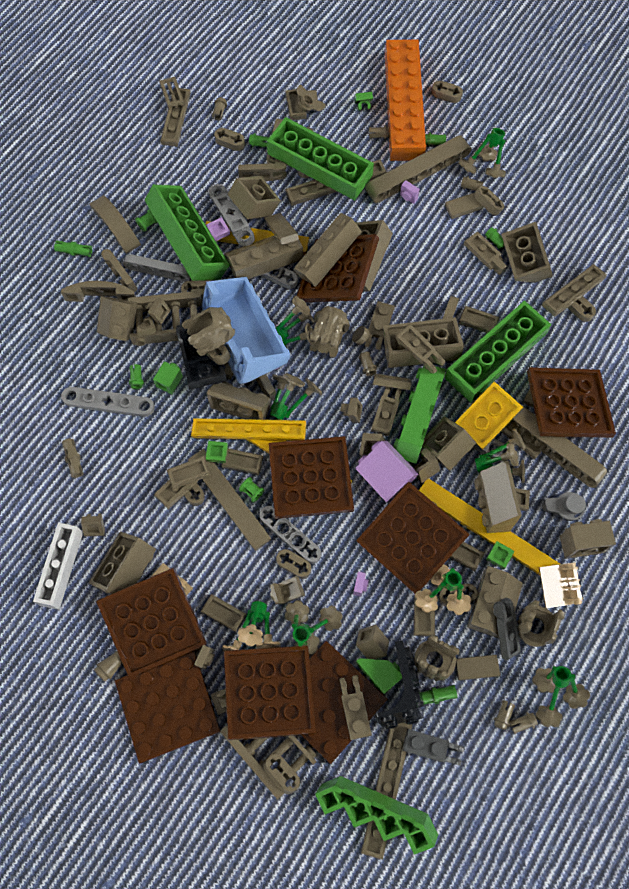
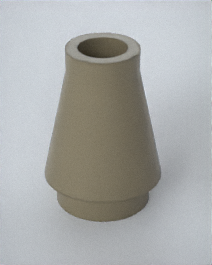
M118 651L96 664L97 667L94 669V672L104 682L108 679L111 680L122 664Z

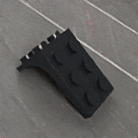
M182 325L176 326L189 390L227 381L224 366L216 364L207 354L200 356L197 352L198 349H195L194 345L188 342V338L191 335L187 333V329H184Z
M403 640L395 642L404 684L402 699L394 708L375 713V719L385 729L396 728L398 724L405 722L406 724H415L419 722V719L424 718L421 707H424L425 704L422 693L420 694V690L417 688V686H420V682L415 668L412 667L415 665L414 656L411 653L410 647H406Z

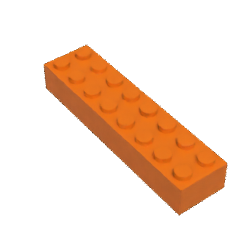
M419 39L386 40L385 71L390 161H410L426 151Z

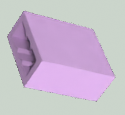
M378 441L371 447L372 451L368 456L364 455L358 461L359 465L355 469L386 502H391L408 482L411 483L419 474L388 441Z

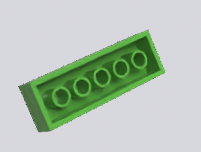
M287 117L283 119L267 140L268 155L281 162H285V164L354 201L373 176V162Z
M153 184L145 198V202L192 281L221 279L230 264L182 186Z
M524 300L447 369L444 378L472 403L480 393L484 392L547 334L552 324Z

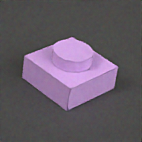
M405 180L401 185L400 196L414 204L418 200L420 189Z
M222 217L206 224L215 241L230 235V230Z
M357 573L353 595L361 597L362 591H367L369 580L365 579L366 573Z

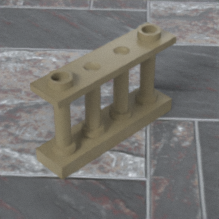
M201 291L128 298V301L137 302L136 333L129 334L132 344L144 346L151 343L179 341L176 332V326L180 325L179 309L189 307L190 317L196 316L197 307L202 306ZM157 298L163 299L169 309L172 310L173 329L162 330V325L154 321L156 333L138 337L137 326L143 323V312L149 311L145 307L149 302L154 303Z
M225 726L220 732L228 741L227 726ZM289 736L269 755L277 754L282 756L295 743L303 752L290 765L295 772L308 760L314 765L316 763L314 758L317 756L309 746L304 748L295 736ZM256 738L246 745L240 740L228 741L278 800L284 793L264 771V763L267 758L264 761L258 762L253 756L256 753L255 750L268 738Z

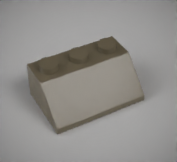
M536 222L501 234L515 281L536 283L553 277Z
M228 382L214 384L207 391L211 409L243 419L265 420L271 406L270 398L267 395L253 393L244 387H233Z
M504 461L480 471L474 481L475 489L479 493L478 504L483 511L482 523L483 526H486L487 533L510 532L522 516L509 461Z
M119 532L88 584L108 595L136 584L142 577L147 564L153 559L156 549L139 537Z
M487 566L482 574L478 595L475 599L467 628L499 639L497 617L493 613V605L508 597L513 602L515 612L523 583L508 572Z

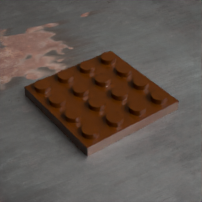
M377 234L359 235L316 287L302 279L297 296L306 303L360 301L379 241Z
M529 367L527 375L540 436L613 438L616 435L600 370Z
M345 436L269 443L275 519L354 512Z
M408 482L356 541L416 594L417 591H421L470 534L414 485Z
M174 567L96 601L129 678L207 644Z
M326 641L309 659L316 733L302 736L332 764L352 741L350 740L341 698L343 695L339 679H345L348 695L354 694L355 688L352 683V676L357 675L360 691L364 697L368 720L375 715L388 699Z
M308 646L224 651L228 741L316 733Z
M195 650L131 678L125 676L115 680L139 764L221 731L201 668L194 665L197 659Z

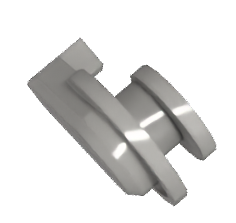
M573 492L563 493L558 498H547L542 504L544 511L558 514L563 519L569 521L581 518L586 508L584 498Z

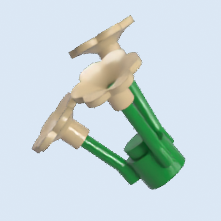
M445 564L430 579L433 585H437V588L432 593L429 589H424L423 591H417L415 594V604L418 608H422L424 613L437 610L438 598L436 595L444 588L449 591L457 590L454 594L447 596V609L449 611H454L456 615H462L464 612L471 610V597L464 595L462 592L464 588L461 584L462 576L454 568L448 569Z
M261 601L252 602L242 628L238 630L239 636L237 640H234L232 646L223 645V652L239 650L242 642L248 646L256 644L257 649L281 647L280 642L272 641L269 628L270 613L267 612L266 603ZM264 620L265 635L264 642L262 643L263 633L261 630H258L255 625L256 623H261Z

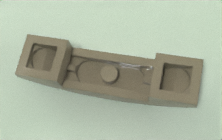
M103 195L89 203L96 215L102 219L115 236L118 244L126 254L141 246L128 223L107 197Z
M85 281L61 289V294L65 301L83 302L84 296H116L117 299L127 301L128 298L136 297L134 291L130 288L108 281Z

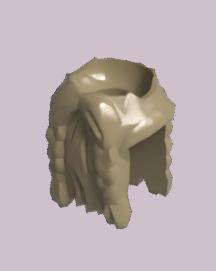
M326 306L314 315L316 324L310 340L316 343H314V346L310 345V351L315 352L318 350L322 354L325 352L326 355L329 353L330 358H334L338 354V346L341 343L342 336L349 330L350 323L344 311Z
M209 307L182 323V327L187 329V333L191 335L188 338L189 344L194 345L193 347L198 349L197 352L200 356L218 349L235 335V329L231 326V319L222 307Z
M534 600L523 608L522 614L519 615V620L517 621L519 637L525 644L532 647L554 643L558 637L556 633L561 625V620L564 619L565 613L563 610L559 609L558 612L553 614L548 609L539 606L540 601ZM534 618H539L544 624V630L540 634H534L530 631Z
M431 635L427 641L419 645L415 652L414 661L417 672L422 673L424 677H428L430 680H446L455 670L456 655H459V648L453 645L449 646L448 643L438 640V636ZM438 652L442 656L443 663L440 668L427 663L426 659L429 653Z

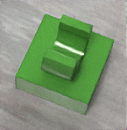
M372 92L355 94L354 102L358 103L359 111L362 110L361 104L363 103L367 105V110L371 108Z
M208 441L206 461L226 463L228 443Z
M496 541L486 560L504 570L515 551Z

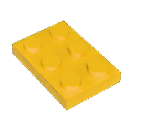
M494 381L455 423L464 428L483 450L523 409V406Z

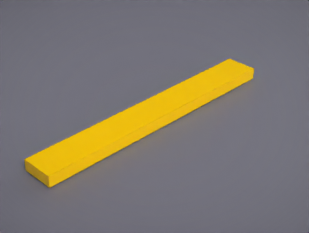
M427 479L419 489L420 492L435 502L448 516L492 545L498 541L515 551L512 558L540 575L539 567L560 564L511 531L487 533L486 526H483L482 523L483 513L431 479Z

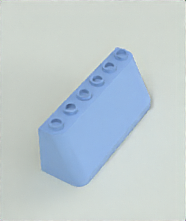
M240 277L206 282L202 300V311L209 307H222L231 319L232 328L235 329V335L224 346L231 355L228 364L238 383H248L287 364L290 359V352L282 342V337L277 333L274 323L271 322L267 310L262 306L261 300L256 295L253 285L250 284L248 278Z

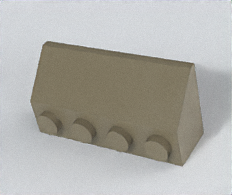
M340 213L295 266L293 272L316 287L360 235L361 229L351 217Z
M383 220L355 222L362 231L360 235L377 234L379 237L363 292L371 290L393 235Z
M274 235L254 242L249 246H243L226 252L224 256L230 264L229 267L234 278L247 277L251 279L300 261L303 258V246L299 239L282 245Z
M456 317L383 325L388 368L421 364L396 339V335L409 324L436 349L445 362L458 360L462 356L464 345ZM432 356L428 358L431 363H437L433 360Z

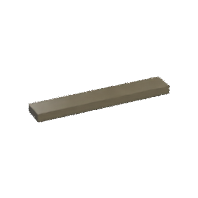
M381 159L373 161V176L369 181L387 173ZM317 180L285 189L291 206L337 192Z
M202 449L190 457L188 462L202 456L206 460V451ZM206 461L211 476L203 478V482L252 548L257 551L271 541V537L215 463Z
M400 723L398 727L389 729L375 791L395 800L406 757V752L402 751L407 729L412 730V724ZM374 820L367 823L361 854L383 860L387 840H383Z

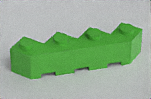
M425 366L418 369L416 379H419L416 390L411 391L408 402H411L408 415H403L401 425L404 427L400 439L396 438L393 446L406 461L415 464L417 463L446 369L435 366L437 371L434 374L427 370Z
M342 776L322 783L315 793L324 814L344 807L354 828L374 820L384 841L404 833L414 855L435 847L438 833L429 814Z

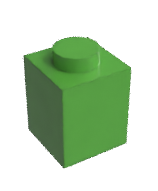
M164 361L153 381L157 388L172 395L183 375L177 364H169Z

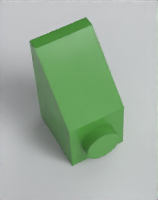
M359 658L355 663L383 695L402 679L400 667L395 662L392 664L389 660Z

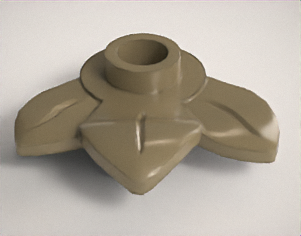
M302 85L297 87L296 93L299 97L298 104L301 109L306 111H322L325 108L326 104L317 100L316 90L306 91Z

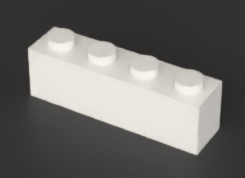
M63 523L57 524L33 602L40 606L60 610L83 532L77 526Z

